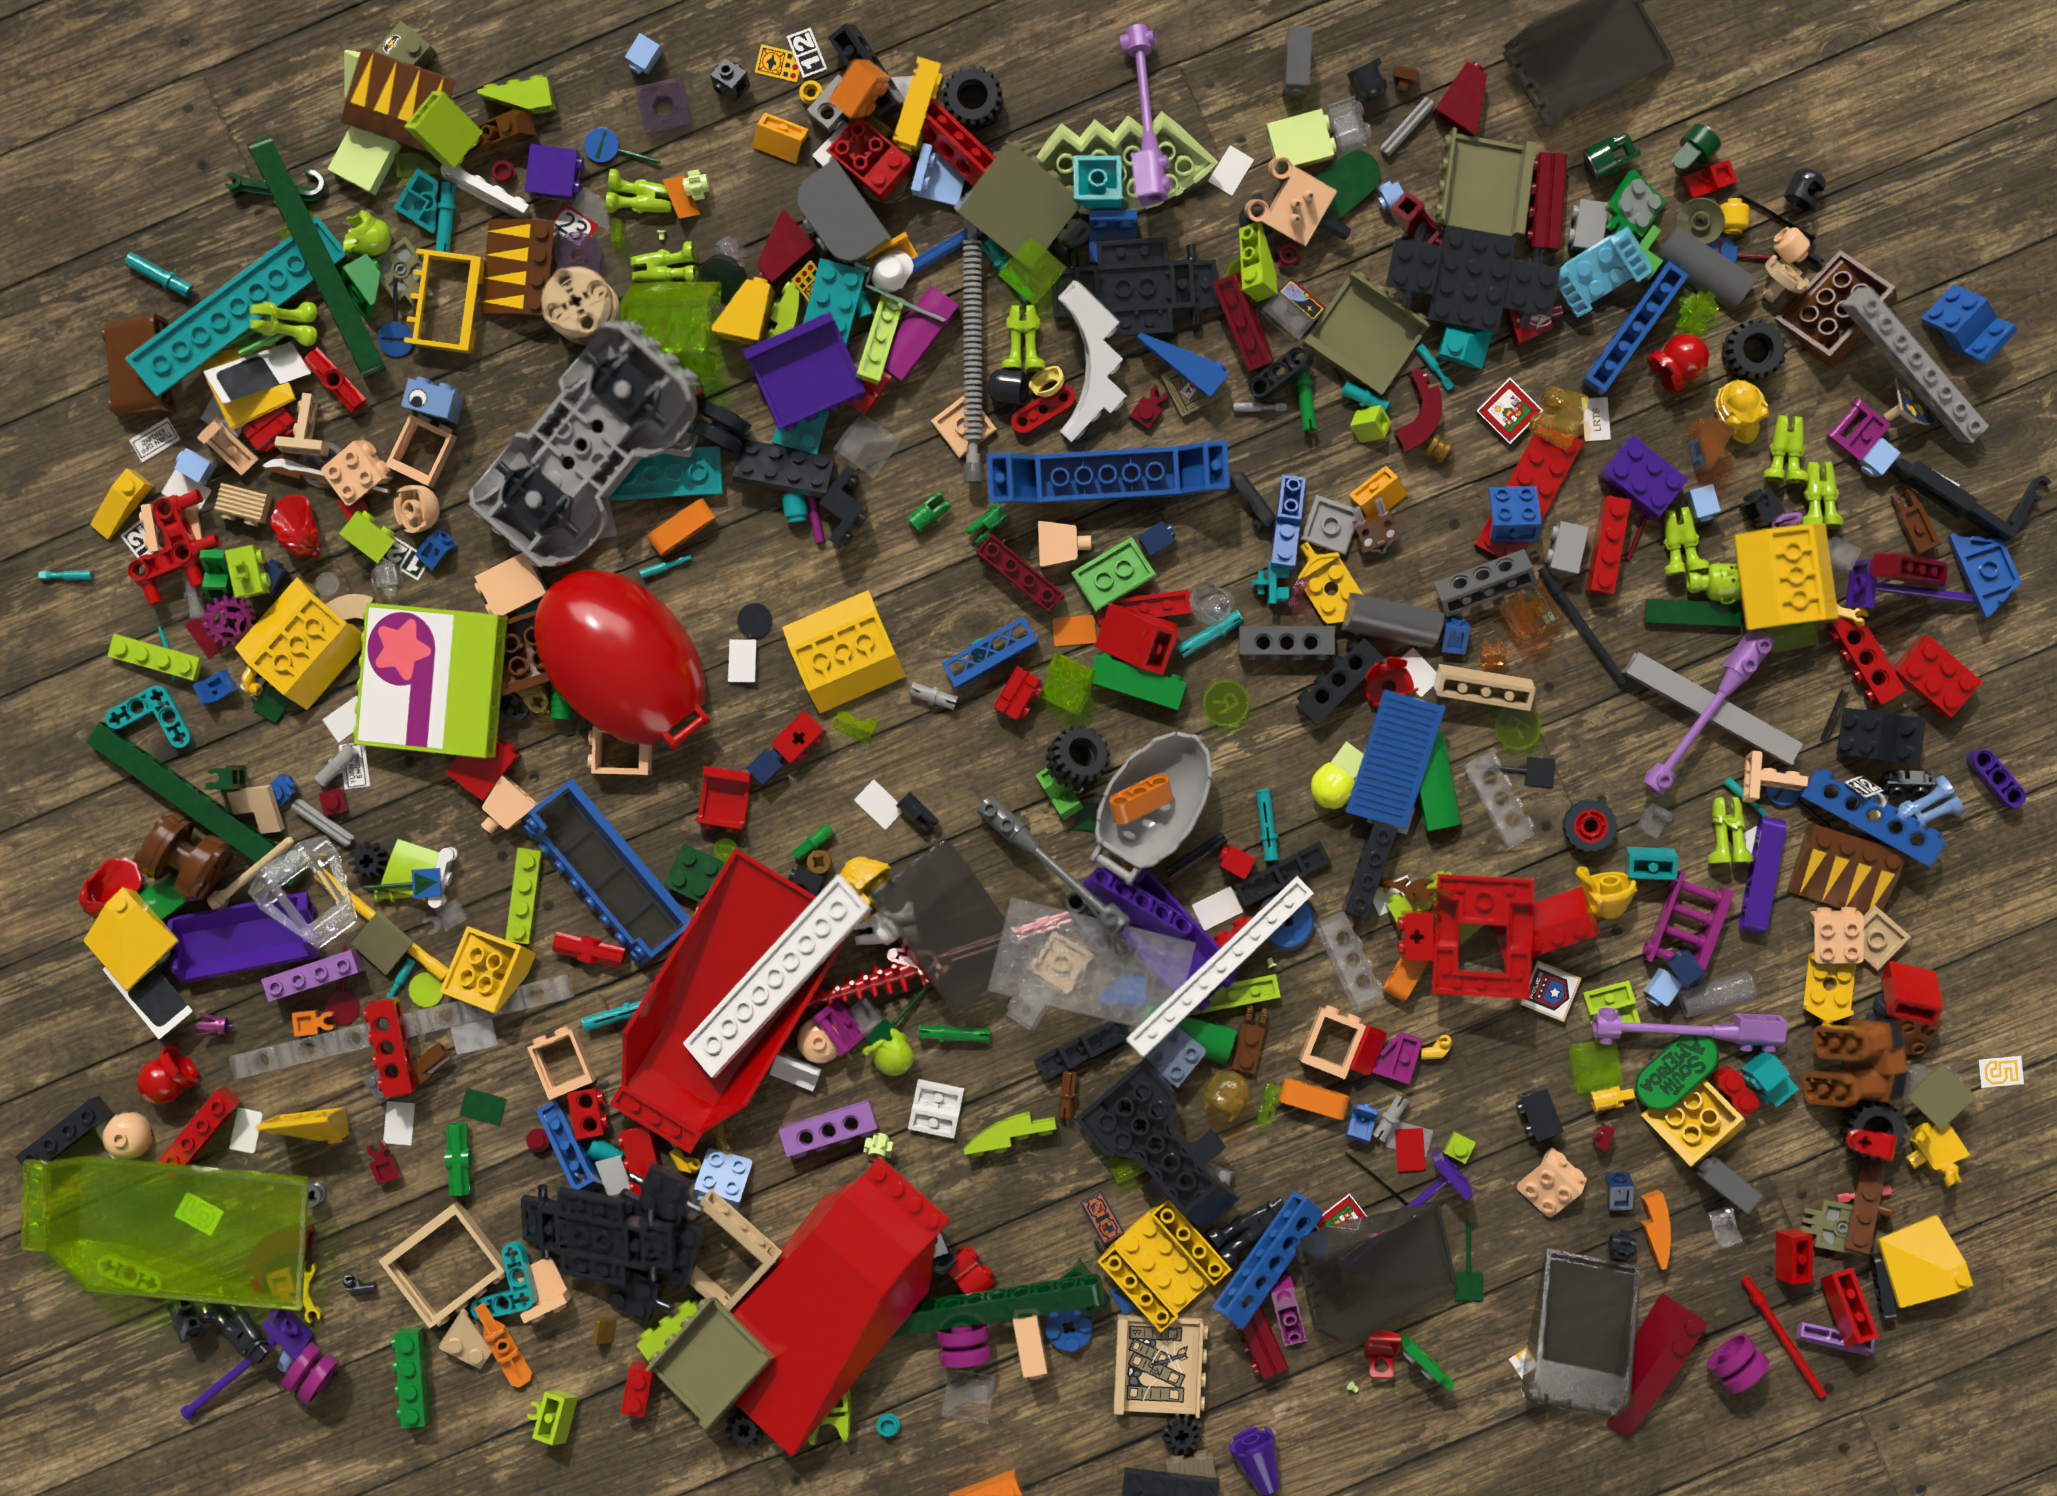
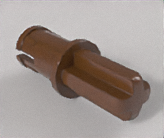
M1065 1070L1063 1072L1062 1088L1058 1094L1061 1096L1058 1117L1063 1118L1064 1115L1065 1118H1073L1074 1098L1077 1097L1075 1093L1077 1072Z

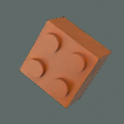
M854 60L828 101L850 118L869 116L876 107L875 101L877 98L883 96L888 90V82L891 77L869 60Z

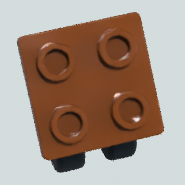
M1884 993L1878 994L1873 1001L1876 1013L1868 1012L1866 1019H1898L1903 1035L1905 1054L1917 1056L1924 1054L1943 1023L1941 1018H1938L1935 1026L1887 1016Z

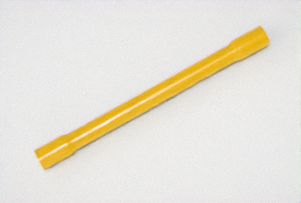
M323 867L314 875L313 878L337 895L366 920L370 921L374 914L377 913ZM413 943L407 953L424 965L436 978L443 981L449 969L436 958L431 957L417 944Z

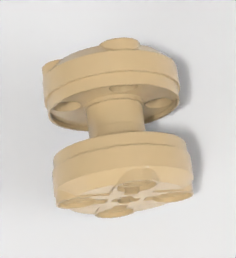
M582 267L558 270L548 281L543 291L542 309L544 317L556 331L575 344L587 346L594 338L593 335L600 331L605 322L615 323V321H620L621 307L618 296L592 270ZM566 276H570V277H571L570 279H568L567 281H565L563 284H561V281H562V279H563L564 277H566Z

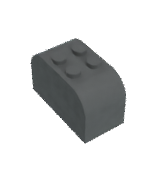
M835 158L806 178L800 185L797 200L804 219H802L804 226L811 236L815 234L818 236L815 240L825 255L830 253L837 263L858 268L853 265L855 262L867 261L866 257L891 240L887 231Z

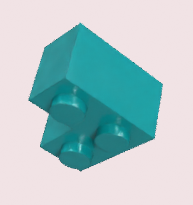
M1763 1050L1740 1068L1745 1073L1742 1076L1743 1079L1751 1087L1754 1086L1760 1091L1758 1096L1766 1105L1771 1104L1778 1107L1798 1090V1087L1788 1077L1790 1073L1774 1055Z

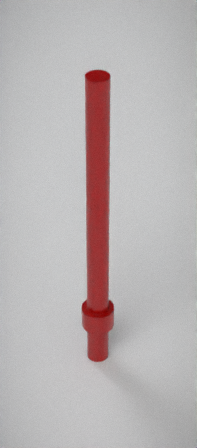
M1749 1275L1742 1277L1741 1282L1749 1292V1298L1752 1303L1759 1307L1817 1397L1823 1398L1826 1395L1825 1390L1765 1301L1766 1296L1762 1290L1757 1289Z

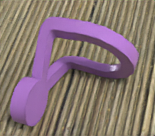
M1798 512L1787 513L1779 516L1769 524L1771 529L1776 528L1775 523L1796 518L1780 524L1778 528L1790 526L1802 521L1803 515Z

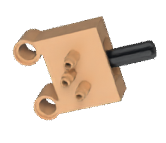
M1275 157L1269 162L1268 171L1270 175L1274 178L1286 179L1270 208L1263 200L1252 199L1248 201L1244 208L1246 217L1253 221H1261L1303 246L1307 245L1317 226L1345 241L1349 237L1351 228L1325 213L1337 192L1336 190L1296 168L1286 157ZM1279 161H1283L1286 165V170L1281 175L1275 171V165ZM1256 203H1259L1262 207V213L1258 217H1254L1251 213V208Z

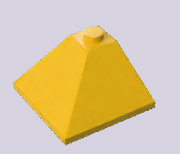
M273 344V345H271V346H263V347L258 348V350L255 351L253 354H256V353H259V352H262V351H265V350H268V349H271V348H274V347H277V346H276V344ZM239 348L224 350L215 354L201 366L203 371L247 356L239 357L237 352ZM205 375L220 409L232 430L296 400L290 381L223 404Z
M123 887L105 904L83 940L126 991H129L179 942L177 937L136 891Z
M467 926L439 992L496 1014L528 975L536 953L515 943Z
M1705 1079L1672 1108L1659 1111L1648 1108L1641 1114L1690 1167L1730 1141L1747 1125L1744 1118Z
M346 1107L276 1115L256 1125V1130L317 1141L328 1140V1144L340 1143L342 1138L349 1135Z
M1937 1215L1877 1239L1895 1299L1900 1308L1955 1294L1973 1286L1964 1258Z

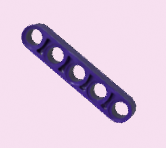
M1761 816L1758 820L1752 850L1753 862H1750L1739 918L1740 930L1765 934L1767 930L1786 833L1785 820Z
M1104 867L1095 868L1083 881V886L1100 902L1107 906L1113 903L1132 921L1170 943L1180 942L1193 928L1192 921L1186 915L1133 884L1128 886L1125 884V880Z

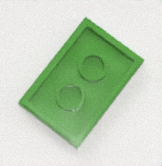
M1132 537L1071 572L1074 580L1096 613L1108 607L1109 603L1113 604L1157 577Z

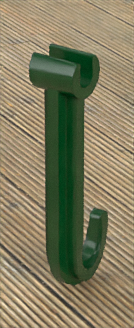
M305 168L303 170L304 174L318 180L317 186L314 188L295 186L303 202H315L324 196L327 189L326 181L318 171ZM235 172L226 174L231 181L236 182L235 184L225 183V186L234 194L246 192L271 196L264 180L241 177Z

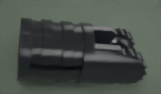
M911 791L896 805L924 835L930 832V828L919 815L931 825L936 826L939 823V819Z

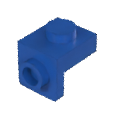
M227 669L220 670L208 679L193 684V688L202 705L218 702L237 690Z
M1357 1104L1351 1111L1345 1137L1368 1144L1371 1140L1375 1119L1378 1117L1379 1111L1368 1104Z

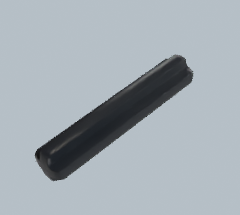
M1218 833L1166 867L1164 871L1168 878H1175L1227 844L1226 837L1223 833Z

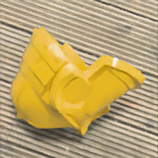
M1742 380L1732 381L1718 389L1714 402L1721 425L1723 424L1724 429H1731L1729 433L1737 442L1743 444L1753 442L1760 429L1759 422L1769 416L1768 404L1764 399V395L1756 386Z
M855 857L845 863L840 875L846 879L870 906V900L888 882L892 874V868L888 863L866 857ZM871 910L863 918L864 922L869 921L871 916Z
M1578 867L1576 869L1580 886H1583L1595 915L1606 919H1615L1626 911L1628 904L1632 901L1637 891V883L1634 878H1628L1627 874L1620 872H1606L1590 876L1587 867Z

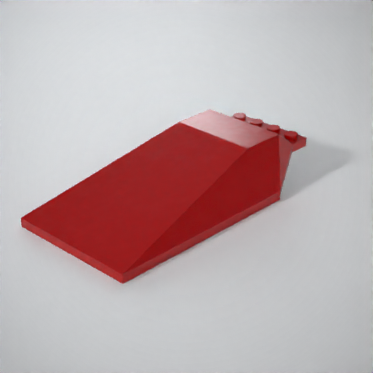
M735 848L622 1032L621 1086L609 1105L691 1154L704 1132L747 1106L851 932L716 1078H711L683 1042L817 898V896Z
M878 1157L863 1176L823 1196L780 1249L782 1253L730 1310L775 1356L770 1364L735 1401V1404L792 1457L802 1448L930 1291L936 1237L950 1222L951 1218L882 1157Z

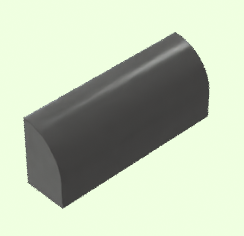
M1679 226L1672 230L1656 254L1657 257L1663 260L1660 264L1661 267L1670 261L1688 274L1684 281L1685 283L1730 312L1740 304L1757 280L1755 276Z
M1349 593L1341 630L1424 649H1432L1439 639L1445 613L1363 594Z

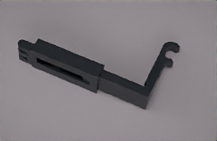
M1899 458L1888 468V471L1897 476L1899 480L1957 518L1965 517L1995 538L2003 539L2004 542L2014 538L2032 503L2042 500L2041 495L2035 493L2038 483H2041L2043 486L2052 484L2050 479L2045 476L2033 479L2005 522L1977 504L1976 501L1978 499L1919 460L1911 464L1905 459Z

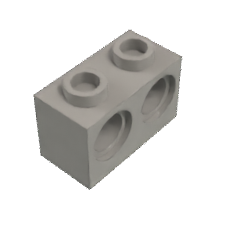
M840 75L833 79L807 109L809 116L830 134L833 130L837 131L845 122L846 114L828 101L842 80ZM832 110L834 116L828 120L822 118L823 112Z

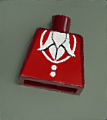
M1556 303L1553 305L1551 317L1531 316L1529 330H1524V328L1519 329L1522 314L1504 310L1515 347L1521 346L1549 332L1554 328L1552 319L1563 316L1561 304Z

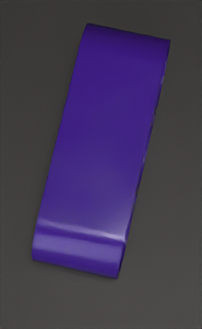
M1976 749L1970 751L1966 758L1967 765L2002 806L2019 807L2023 805L2026 800L2024 789L1990 750ZM1980 754L1985 759L1982 766L1977 763V758ZM1995 772H1997L2000 776V780L1997 784H1995L1992 780L1993 774ZM2011 790L2015 793L2013 802L2008 800V793Z

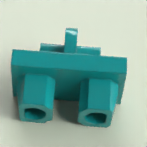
M1269 561L1268 580H1265V571H1258V579L1251 580V585H1258V594H1265V585H1267V604L1274 605L1276 602L1289 600V587H1276L1277 578H1289V569L1270 567L1271 561Z

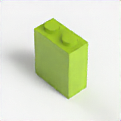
M433 91L404 126L443 166L451 168L459 166L464 161V155L469 149L478 144L479 137L483 133L444 92Z

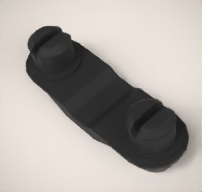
M1242 471L1230 473V488L1227 492L1234 494L1238 490L1252 504V510L1258 516L1252 520L1253 527L1255 525L1258 526L1255 529L1256 531L1262 532L1265 528L1271 529L1276 516Z

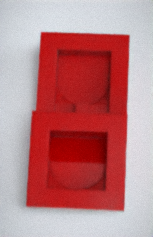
M1730 160L1714 164L1681 178L1689 201L1738 182Z

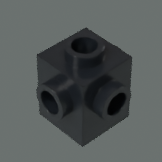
M727 59L716 65L710 74L715 92L721 96L725 95L735 102L750 87L747 71L738 63H732Z

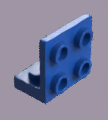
M1090 210L1089 261L1091 263H1098L1096 242L1137 239V210Z
M1535 486L1490 487L1489 499L1492 516L1489 532L1490 542L1538 541L1542 524L1537 488Z

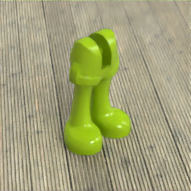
M266 301L250 306L251 315L266 317V321L251 320V329L270 337L276 333L290 335L303 346H312L315 343L317 332L314 327L286 325L277 321V319L302 324L311 323L317 315V308L314 303L304 302L294 310L277 308L274 303Z
M1011 305L1009 316L1006 319V328L1011 333V350L1009 358L1002 361L1001 369L1022 371L1021 336L1024 333L1026 345L1025 371L1035 372L1044 370L1046 363L1043 359L1038 358L1036 352V330L1040 328V318L1037 316L1035 305H1026V321H1020L1019 305Z

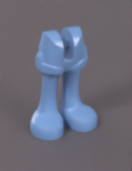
M1941 775L1935 780L1936 788L1934 791L1914 802L1909 800L1899 805L1898 810L1900 811L1898 814L1905 818L1908 815L1916 818L1921 822L1919 826L1926 829L1925 825L1946 814L1961 816L1965 813V809L1960 799L1954 795L1942 805L1923 814L1921 813L1922 810L1935 802L1955 794L1952 785Z

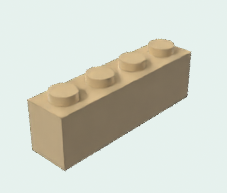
M1442 664L1438 666L1434 683L1437 696L1527 711L1531 710L1536 690L1532 679Z

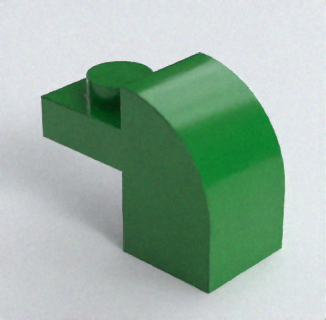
M201 550L199 558L205 570L202 588L207 600L214 601V598H217L219 601H222L224 594H226L228 599H231L233 587L231 577L228 574L229 568L225 550Z

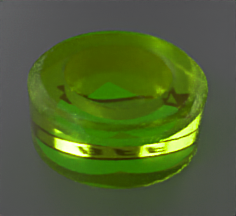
M723 838L716 842L714 854L716 858L727 862L735 848L738 849V846L734 840Z

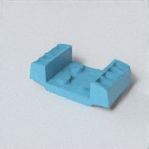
M1626 227L1567 261L1560 268L1557 290L1572 314L1580 317L1592 310V302L1633 277L1638 282L1652 272V264L1630 228Z

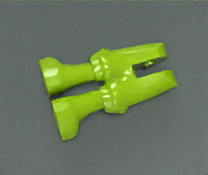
M610 169L608 180L609 192L606 195L605 212L613 213L619 208H631L639 214L643 212H672V202L655 199V197L670 198L665 185L647 182L645 179L637 180L635 183L627 182L621 178L620 172L617 169ZM616 193H633L637 197H623Z
M686 241L683 244V249L677 253L671 254L667 250L660 249L658 252L630 257L631 266H647L646 271L632 272V282H661V284L665 285L673 279L686 280L689 286L698 284V268L696 265H688L682 268L668 267V265L676 263H697V254L693 241Z
M1778 415L1773 441L1769 446L1770 452L1774 456L1771 467L1764 471L1763 478L1772 482L1784 481L1785 471L1783 469L1785 454L1788 453V468L1785 482H1808V473L1801 470L1799 466V458L1802 457L1805 451L1803 417L1794 416L1791 423V432H1788V416Z
M1807 462L1806 472L1809 475V481L1805 482L1804 496L1806 501L1809 502V511L1803 517V520L1799 522V525L1826 524V529L1843 527L1844 520L1837 513L1835 506L1839 492L1836 486L1832 462L1822 463L1821 481L1818 462ZM1821 498H1823V502L1825 505L1824 517H1822L1821 513Z
M1689 506L1681 507L1679 510L1681 525H1677L1674 509L1664 510L1665 539L1663 543L1667 550L1670 551V562L1664 569L1666 576L1681 575L1686 572L1681 558V545H1683L1686 553L1687 573L1707 570L1710 567L1707 560L1700 559L1697 555L1695 547L1698 545L1699 536L1696 534Z

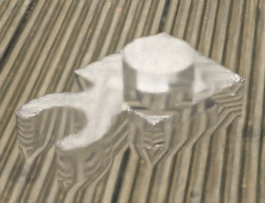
M454 899L435 910L438 915L437 917L430 916L422 922L423 924L429 921L434 923V929L428 932L429 935L439 932L442 925L447 931L468 920V917L459 900Z

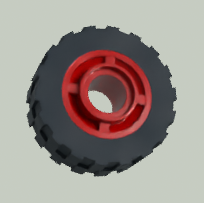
M1592 799L1580 800L1578 803L1571 805V808L1566 811L1562 822L1564 827L1562 828L1566 839L1574 847L1586 852H1596L1606 848L1612 842L1613 837L1616 836V816L1611 808L1603 802ZM1588 819H1593L1596 823L1595 829L1591 832H1587L1584 829V823Z

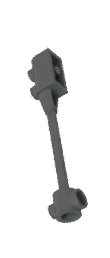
M991 795L980 804L977 813L1012 845H1016L1032 855L1034 854L1100 914L1097 922L1108 932L1117 937L1126 929L1131 919L1113 903L1106 907L1043 851L1029 832L1030 828L996 797Z

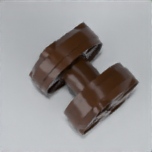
M178 813L167 816L163 814L155 822L142 846L136 852L133 861L137 863L139 872L155 880L161 879L173 867L179 871L174 886L175 892L190 902L207 899L233 859L234 853L231 852L229 843L219 837L209 835L194 847L189 844L194 829L193 823Z

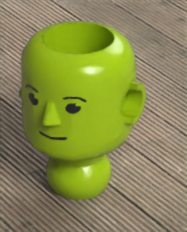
M1717 562L1709 565L1710 567L1705 571V574H1701L1698 571H1691L1687 574L1686 587L1691 593L1705 591L1707 598L1713 601H1720L1722 604H1732L1742 599L1736 563Z

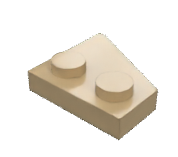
M465 1309L461 1310L439 1345V1349L478 1369L482 1368L492 1352L483 1338L482 1331L477 1324H473Z

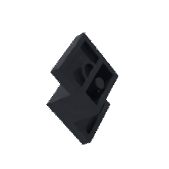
M846 465L819 503L824 509L841 520L839 526L828 539L838 548H841L842 545L846 547L854 536L852 531L856 526L860 528L868 517L865 514L867 509L846 494V491L851 492L859 481L857 480V472L848 465Z
M1843 708L1836 754L1920 766L1927 718L1897 715L1883 711Z

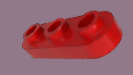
M1062 385L1060 390L1054 395L1039 397L1013 414L1011 419L1013 429L1017 433L1027 434L1069 409L1075 402L1074 390L1070 386ZM1061 394H1066L1068 396V400L1065 402H1061L1059 400V396ZM1041 406L1047 407L1048 412L1046 414L1039 412ZM1021 418L1027 419L1028 423L1026 426L1019 425Z

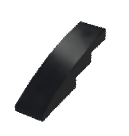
M1319 840L1235 884L1234 887L1244 906H1247L1287 886L1295 877L1302 878L1310 872L1330 863L1331 860Z
M1121 1015L1046 1052L1033 1059L1043 1081H1046L1122 1042L1130 1036V1033Z

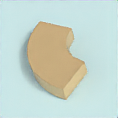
M349 594L337 597L326 605L344 621L354 618L363 619L366 603H374L375 598L361 594Z

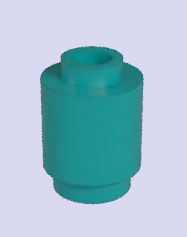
M785 491L786 494L781 495L784 517L787 518L788 523L806 521L808 511L805 495Z

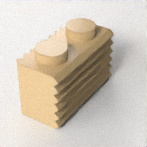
M221 483L214 511L222 512L220 517L234 521L236 516L244 518L243 523L253 526H258V522L266 524L272 496Z

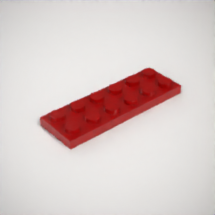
M1540 420L1505 487L1535 486L1537 488L1542 521L1584 441L1544 420ZM1490 514L1474 546L1489 554L1501 558L1522 549L1526 551L1530 541L1490 542L1489 532L1492 523V516Z

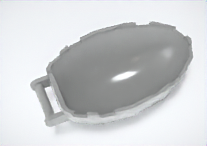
M1176 731L1154 738L1151 743L1130 756L1111 779L1098 808L1095 829L1099 844L1089 861L1092 863L1097 862L1125 880V884L1128 886L1134 882L1142 868L1154 865L1175 851L1192 831L1206 803L1212 777L1209 750L1197 735ZM1166 774L1169 776L1173 795L1171 802L1129 823L1116 824L1113 822L1109 798L1112 795L1153 775ZM1106 849L1123 862L1134 867L1132 872L1130 873L1101 854L1103 850Z

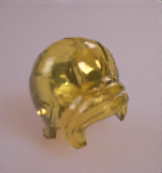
M1225 1070L1218 1072L1210 1079L1205 1093L1201 1095L1203 1105L1207 1108L1210 1104H1213L1223 1112L1231 1113L1232 1115L1228 1121L1232 1122L1240 1114L1241 1108L1247 1103L1250 1096V1087L1246 1079L1235 1071Z

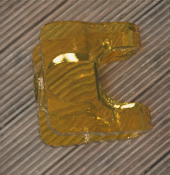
M1555 386L1547 387L1544 390L1541 401L1545 407L1552 410L1555 414H1534L1529 422V429L1532 433L1549 440L1558 447L1570 448L1584 420V413L1589 404V398L1578 392L1566 391Z

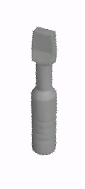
M1260 402L1233 403V412L1285 411L1287 408V403L1275 402V404H1262Z

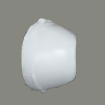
M892 250L874 260L872 268V283L875 287L885 292H895L898 289H902L913 271L912 259L902 250Z

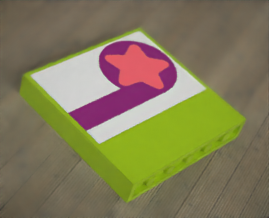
M366 603V608L363 611L364 631L361 635L362 655L359 658L360 678L357 682L358 702L355 705L356 725L353 729L354 744L495 758L508 616Z

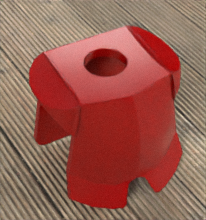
M1389 657L1386 663H1375L1368 670L1365 676L1364 693L1371 705L1379 707L1383 694L1382 684L1386 680L1394 682V692L1411 696L1419 690V688L1414 689L1413 679L1405 668L1408 662L1406 659Z

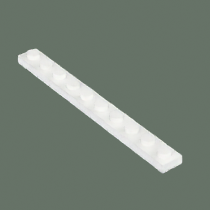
M1298 876L1295 877L1144 1021L1126 1041L1143 1057L1292 915L1313 892Z

